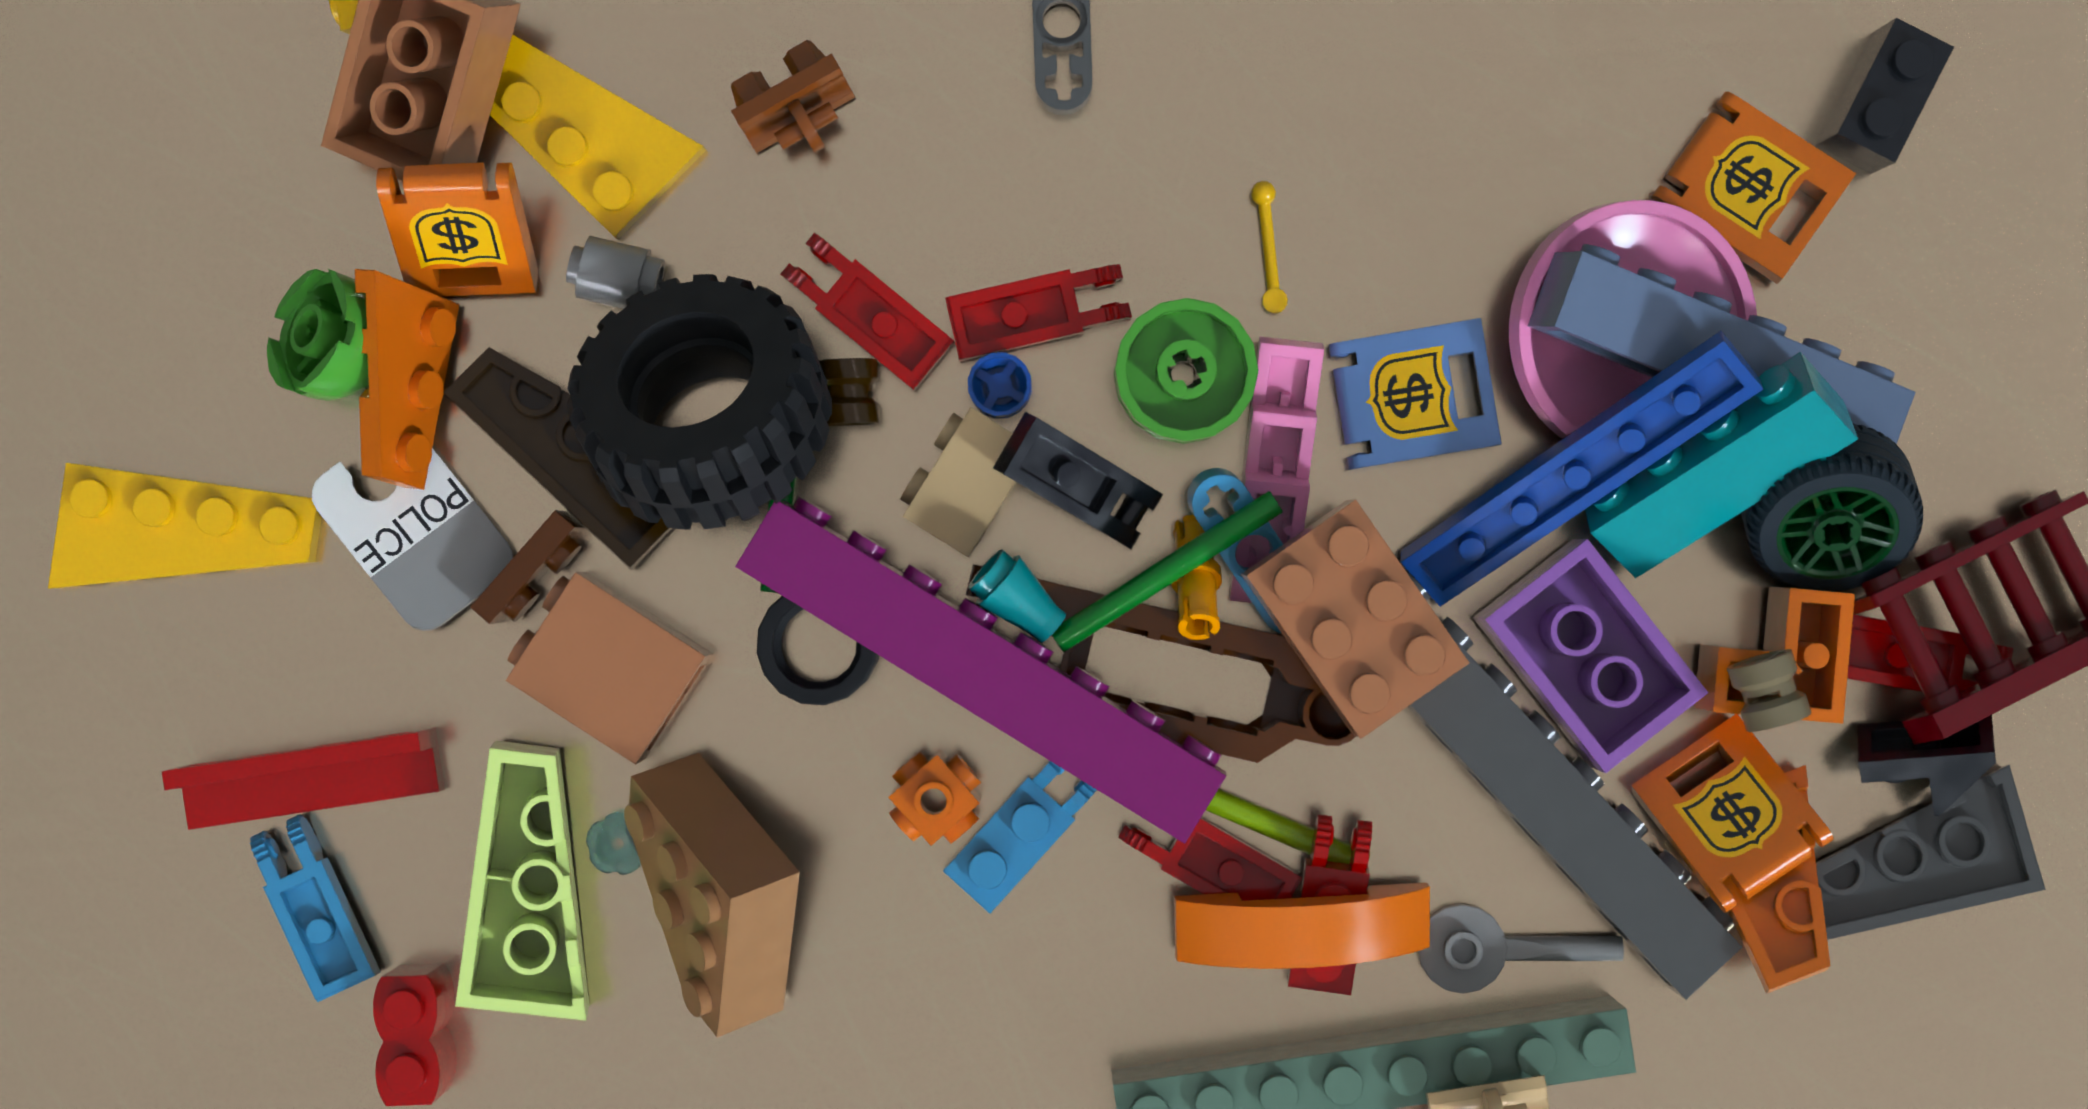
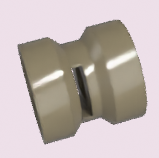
M1792 649L1778 650L1754 656L1726 668L1732 687L1741 692L1745 703L1740 713L1747 732L1780 727L1811 715L1812 712L1807 696L1804 692L1797 689L1793 678L1798 668Z

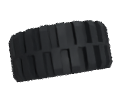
M713 274L693 275V281L680 283L677 278L659 282L660 289L645 296L641 290L627 298V307L616 314L611 310L598 323L599 334L595 338L588 336L577 355L581 365H574L570 372L567 387L571 395L567 403L569 420L576 431L575 435L610 496L620 506L629 507L634 516L649 523H658L660 518H662L667 528L690 530L692 523L698 522L702 524L704 529L725 527V519L739 515L742 521H745L760 514L759 506L771 499L777 504L792 492L790 483L796 477L803 480L817 462L812 451L820 452L823 449L830 431L827 421L832 415V398L827 388L828 382L801 318L793 307L783 304L781 296L770 289L759 285L754 289L751 281L727 276L725 282H719L716 275ZM719 377H735L749 380L742 393L731 405L705 421L681 427L654 425L663 407L679 392L696 383Z

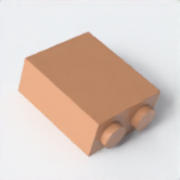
M575 572L571 580L562 576L552 587L543 602L542 608L547 610L549 614L538 631L534 633L528 629L512 649L507 661L513 664L514 668L505 681L636 765L647 758L713 653L588 572Z

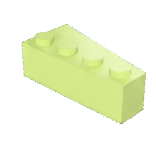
M495 741L489 749L455 1007L586 1021L590 1004L560 748Z

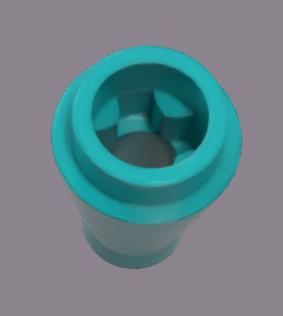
M1003 549L996 552L981 567L968 586V589L978 597L977 605L1031 634L1040 643L1046 641L1058 629L1066 617V613L1055 604L1020 555L1012 558Z

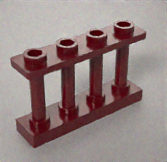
M2056 489L2046 492L2019 505L2024 514V517L2008 524L2004 515L1993 518L1968 530L1967 533L1972 542L1955 550L1951 541L1945 542L1915 556L1914 559L1919 568L1904 576H1901L1898 568L1895 567L1876 578L1861 583L1865 595L1854 600L1853 615L1880 607L1925 696L1920 700L1924 711L1902 721L1914 745L1945 739L2088 666V565L2063 518L2064 515L2088 504V498L2084 491L2061 499ZM2036 529H2039L2084 616L2078 620L2083 630L2066 638L2063 631H2055L2010 543ZM1985 554L2031 644L2026 646L2031 657L2015 665L2010 657L2002 658L1957 569ZM1930 581H1933L1978 668V671L1973 673L1977 684L1960 692L1957 684L1949 686L1904 597V594Z

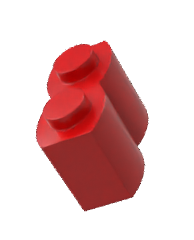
M444 963L399 965L383 975L376 986L373 999V1016L383 1043L376 1060L375 1076L378 1092L385 1106L432 1105L450 1088L454 1080L457 1053L454 1039L447 1028V1024L452 1016L455 994L452 977Z

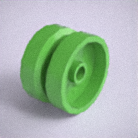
M1184 298L1159 303L1136 318L1120 342L1113 378L1117 400L1133 425L1156 440L1184 445L1209 440L1238 420L1253 398L1258 365L1254 344L1237 318L1215 303ZM1186 362L1192 365L1196 374L1193 383L1187 386L1183 380L1173 381L1171 371L1177 363Z

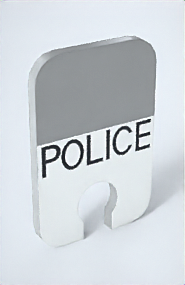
M433 448L424 490L396 486L395 491L381 501L364 499L356 492L353 477L341 462H338L323 473L314 483L312 502L318 513L404 621L412 628L430 631L444 625L477 600L513 559V553L508 542Z

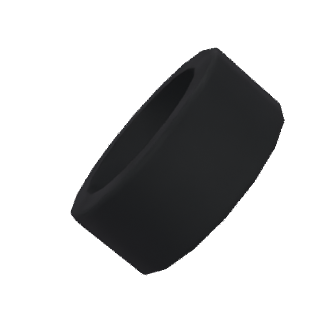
M781 596L768 608L758 628L756 653L764 676L780 694L800 704L827 705L851 696L869 680L879 660V655L856 642V654L849 668L839 677L819 682L808 681L796 675L785 661L781 649L782 634L789 620L804 609Z

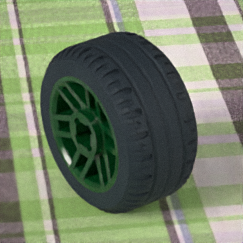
M1853 423L1858 440L1831 457H1826L1824 461H1820V459L1804 464V468L1799 469L1797 467L1784 475L1783 480H1777L1774 483L1775 486H1771L1767 490L1768 494L1766 496L1763 495L1759 502L1741 512L1750 550L1766 573H1769L1771 577L1779 582L1786 583L1787 586L1796 587L1797 589L1830 592L1844 591L1860 587L1861 583L1892 570L1895 566L1900 565L1903 559L1907 558L1921 534L1923 525L1922 499L1906 455L1895 442L1883 433L1876 432L1873 428H1866L1864 425L1856 426Z

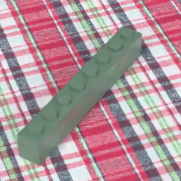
M1603 996L1111 1070L1116 1109H1396L1427 1104L1425 1093L1538 1075H1545L1546 1086L1636 1073L1627 1008L1612 996Z

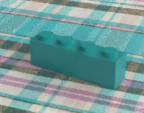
M1801 352L1781 365L1773 366L1759 376L1763 386L1762 391L1585 509L1590 533L1635 578L1759 502L1763 495L1766 496L1768 494L1767 490L1771 486L1774 487V483L1777 480H1783L1784 475L1797 467L1799 469L1804 468V464L1818 459L1824 461L1826 457H1831L1858 440L1844 400Z

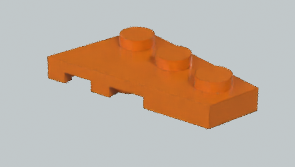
M355 269L356 293H366L367 328L362 329V353L368 354L369 388L359 397L362 475L403 488L424 490L428 467L432 458V446L440 405L444 395V384L452 342L456 332V321L460 304L379 271Z
M1806 765L1785 774L1808 802L1807 789L1809 786ZM1804 827L1798 830V832L1809 845L1812 856L1748 900L1732 881L1731 876L1722 882L1732 893L1737 904L1728 912L1766 994L1824 972L1831 966L1822 892L1818 884L1814 852L1816 843Z

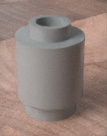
M589 236L584 247L577 245L573 247L568 262L566 282L576 285V298L624 309L627 307L626 299L642 290L645 296L660 289L658 283L663 282L665 260L652 257L650 249Z

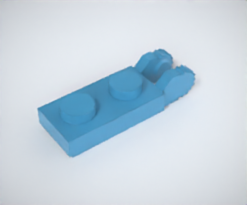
M1048 760L1033 778L1028 775L946 865L943 872L988 913H991L1076 820L1074 814L1081 809L1097 789L1080 780L1075 785L1074 791L1060 804L1044 788L1056 775H1061L1065 770Z
M299 814L287 820L286 828L288 837L293 844L303 869L287 876L286 862L276 841L267 831H262L250 838V845L253 856L256 858L258 867L267 884L263 889L315 1000L319 1002L379 974L381 971L328 857L323 859L322 847L317 836L314 834V829L307 818Z

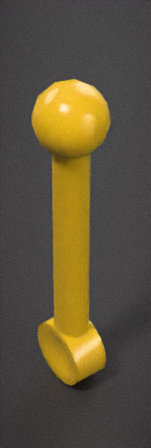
M1259 181L1253 185L1251 197L1258 204L1267 285V291L1263 294L1261 303L1267 312L1276 314L1285 309L1288 301L1285 292L1279 288L1271 203L1275 199L1276 191L1270 182Z

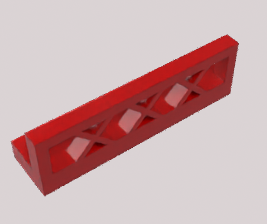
M436 727L197 763L162 771L164 791L182 788L188 830L445 790Z

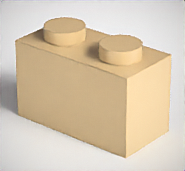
M970 407L964 418L953 413L934 443V446L943 451L930 473L919 467L900 500L909 505L902 517L963 555L971 557L1017 483L993 469L1013 433Z

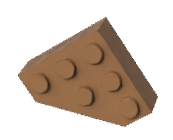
M699 752L631 776L629 805L624 809L625 823L633 838L653 899L654 911L662 926L681 984L682 996L686 1007L693 1016H701L717 1038L784 1009L800 875L799 870Z

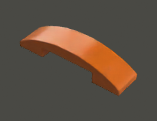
M1428 883L1368 886L1367 894L1249 901H1241L1238 893L1174 896L1175 958L1178 962L1217 967L1290 969L1357 964L1414 953L1430 947V886Z

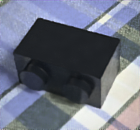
M1898 18L1893 19L1874 31L1815 146L1871 174L1896 163L1954 46Z

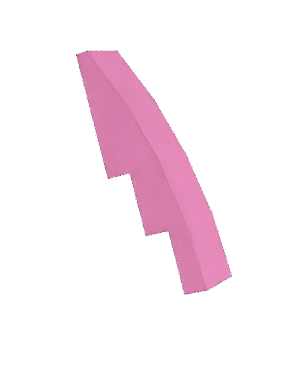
M1259 336L1256 359L1258 375L1251 400L1242 483L1254 500L1268 491L1272 493L1283 513L1269 521V523L1284 544L1303 531L1305 526L1310 491L1309 473L1317 423L1316 405L1324 346L1323 343ZM1250 535L1242 539L1235 551L1237 563L1243 567L1250 568L1266 557L1270 551L1268 540L1260 535ZM1232 574L1230 601L1252 603Z

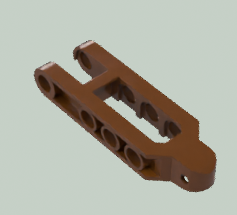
M972 565L968 586L982 566ZM1038 579L1055 604L1066 613L1065 619L1071 618L1106 595ZM967 587L966 595L971 597H977ZM1145 603L1139 604L1105 626L1158 641L1173 642L1206 650L1214 654L1233 656L1263 664L1271 677L1263 715L1249 724L1106 692L1104 697L1127 710L1133 700L1165 720L1160 731L1181 744L1190 735L1221 755L1258 763L1295 739L1327 746H1340L1356 737L1347 728L1282 635L1220 621V629L1214 635L1209 631L1208 621L1210 638L1192 640L1182 636L1178 630L1179 611ZM1093 634L1066 652H1063L1060 670L1071 675L1076 666L1083 670L1086 669Z

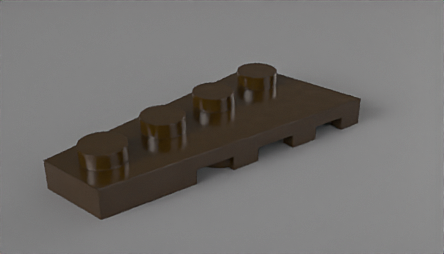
M488 347L443 392L455 406L630 570L672 529L666 527L662 518H660L658 523H649L634 516L629 507L620 506L610 496L575 435L576 431L569 420L567 403L571 395L563 391L558 385Z

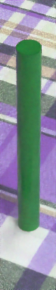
M1270 491L1264 493L1064 621L1052 634L1057 645L1063 652H1066L1282 514L1281 507Z

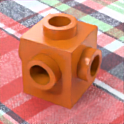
M939 749L933 756L927 759L919 751L891 776L898 783V786L888 797L896 806L889 814L898 827L912 841L917 840L922 835L932 846L944 836L952 844L979 820L973 809L981 801L982 796L975 788L982 781L957 753L949 759ZM929 789L942 791L946 797V806L938 812L928 811L922 804V795L925 791Z

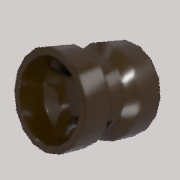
M873 358L819 360L832 398V415L827 421L828 426L880 424V404L869 397V393L873 392L874 383L879 379L878 360Z

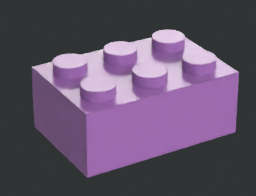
M1572 539L1473 617L1591 768L1604 773L1614 768L1709 693L1588 539Z

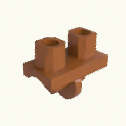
M806 40L788 50L783 58L792 74L791 77L770 88L761 71L749 72L731 84L737 106L731 112L756 153L776 142H779L784 150L803 138H806L814 153L825 148V145L817 130L837 120L838 117L834 109L855 98L832 53L825 56L812 41Z

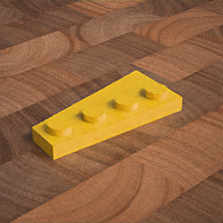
M512 34L490 116L601 225L619 240L706 151L705 147Z
M66 463L48 589L316 562L322 516L316 510L310 497Z

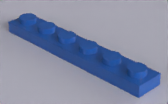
M1719 331L1402 549V565L1441 607L1762 391L1763 386L1760 377L1725 334Z

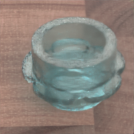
M610 813L603 822L597 821L591 826L587 833L586 844L589 847L590 860L598 870L607 874L618 872L621 875H626L634 872L641 866L633 838L625 823L624 813ZM613 839H622L624 843L623 848L620 850L614 849L612 846Z

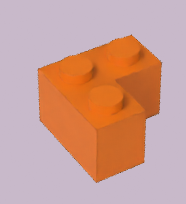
M1769 587L1763 650L1700 644L1697 678L1709 693L1696 702L1694 707L1711 712L1741 714L1740 712L1745 703L1741 692L1732 687L1726 668L1754 656L1778 650L1792 649L1798 668L1793 678L1797 689L1806 694L1812 712L1811 715L1801 720L1843 724L1855 594Z

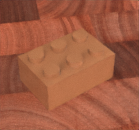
M358 0L321 146L376 170L393 167L397 179L403 181L405 166L477 163L521 4L513 0Z
M1356 499L1344 501L1241 573L1243 579L1347 728L1360 739L1470 663Z

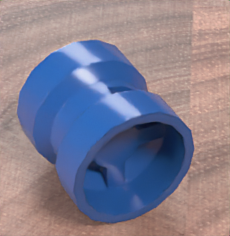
M1005 352L990 353L980 358L971 368L968 377V393L975 407L984 415L994 419H1009L1019 414L1028 405L1032 394L1031 375L1026 365L1016 356Z

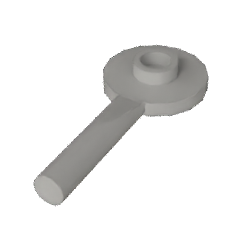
M1460 903L1445 906L1430 916V947L1418 951L1420 965L1431 981L1447 991L1464 994L1479 991L1495 981L1503 969L1505 961H1623L1624 945L1622 936H1504L1503 930L1493 916L1477 906Z

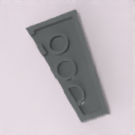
M2010 765L2002 766L1979 778L1939 816H1934L1932 802L1816 862L1818 884L1822 892L1827 940L2046 890Z

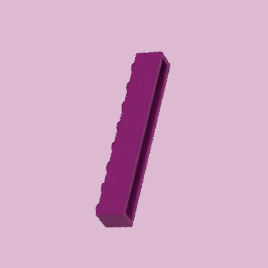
M798 496L793 505L782 500L777 504L773 503L737 562L736 568L1184 844L1186 843L1227 776L1226 771L1216 765L1222 756L1220 753L1190 735L1187 736L1183 744L1177 742L1160 731L1165 723L1163 718L1133 700L1127 710L1104 697L1110 686L1080 667L1076 666L1071 675L1058 669L1048 662L1054 652L1030 636L1020 632L1016 640L1013 641L992 628L998 617L971 600L964 598L961 605L957 607L937 594L942 583L919 568L909 564L904 573L900 572L882 560L887 549L867 536L853 530L848 539L826 526L832 515L810 501Z

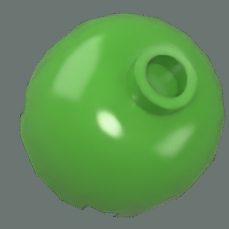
M313 269L304 273L291 285L278 305L274 317L283 320L284 324L279 341L268 338L267 359L269 372L278 386L309 398L331 401L357 395L369 385L368 354L362 353V329L367 328L366 293H356L355 279L330 269H328L329 272L327 273Z

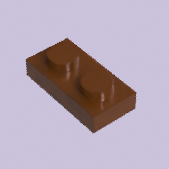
M555 510L470 608L488 624L502 623L507 617L513 622L517 621L539 597L540 594L533 587L550 569L555 574H558L579 552L582 546L575 539L582 533L585 527L567 511Z

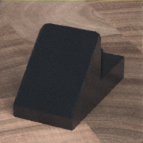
M1992 715L1945 739L1916 745L1913 744L1902 721L1858 724V763L1861 782L1885 781L1888 783H1900L1909 779L1929 778L1934 816H1939L1996 763Z

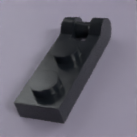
M1027 412L1023 414L993 466V469L1131 550L1141 534L1136 528L1147 509L1154 511L1163 496L1159 491ZM1124 494L1126 497L1113 517L1110 514L1121 495Z

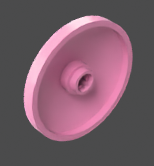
M1630 200L1603 204L1583 211L1562 223L1548 235L1529 259L1515 289L1510 310V355L1517 381L1527 402L1543 423L1560 438L1564 439L1652 377L1528 327L1554 253L1580 251L1583 244L1601 247L1620 256L1619 267L1636 274L1639 268L1666 274L1677 281L1674 290L1692 298L1694 292H1703L1725 299L1732 304L1730 314L1747 321L1750 315L1757 316L1753 289L1740 258L1728 241L1714 227L1694 213L1675 205L1651 200Z

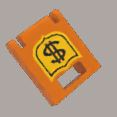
M1724 92L1716 106L1724 114L1735 120V122L1732 124L1716 113H1709L1665 176V179L1685 191L1684 195L1681 197L1670 189L1659 185L1652 194L1651 200L1675 205L1699 216L1728 241L1742 262L1778 284L1856 173L1730 92ZM1800 189L1815 200H1820V202L1792 242L1787 244L1769 232V230L1796 191Z
M484 162L405 166L403 172L404 195L401 193L394 168L378 169L376 177L377 193L404 282L440 297L536 293L539 270L511 162L497 163L495 172L497 191H488L489 181Z
M1735 714L1631 785L1632 794L1724 913L1737 906L1732 893L1722 883L1730 876L1748 900L1812 856L1809 845L1798 832L1801 828L1804 827L1820 847H1824L1834 840L1831 831L1755 735L1752 732L1746 731L1744 722L1738 714ZM1719 750L1721 757L1728 766L1680 797L1670 783Z

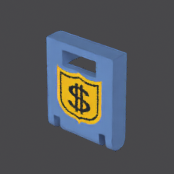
M1481 318L1328 344L1331 358H1342L1352 354H1356L1358 365L1333 369L1344 444L1370 441L1372 453L1369 454L1356 453L1347 457L1349 470L1502 445ZM1473 354L1482 415L1458 419L1448 358Z

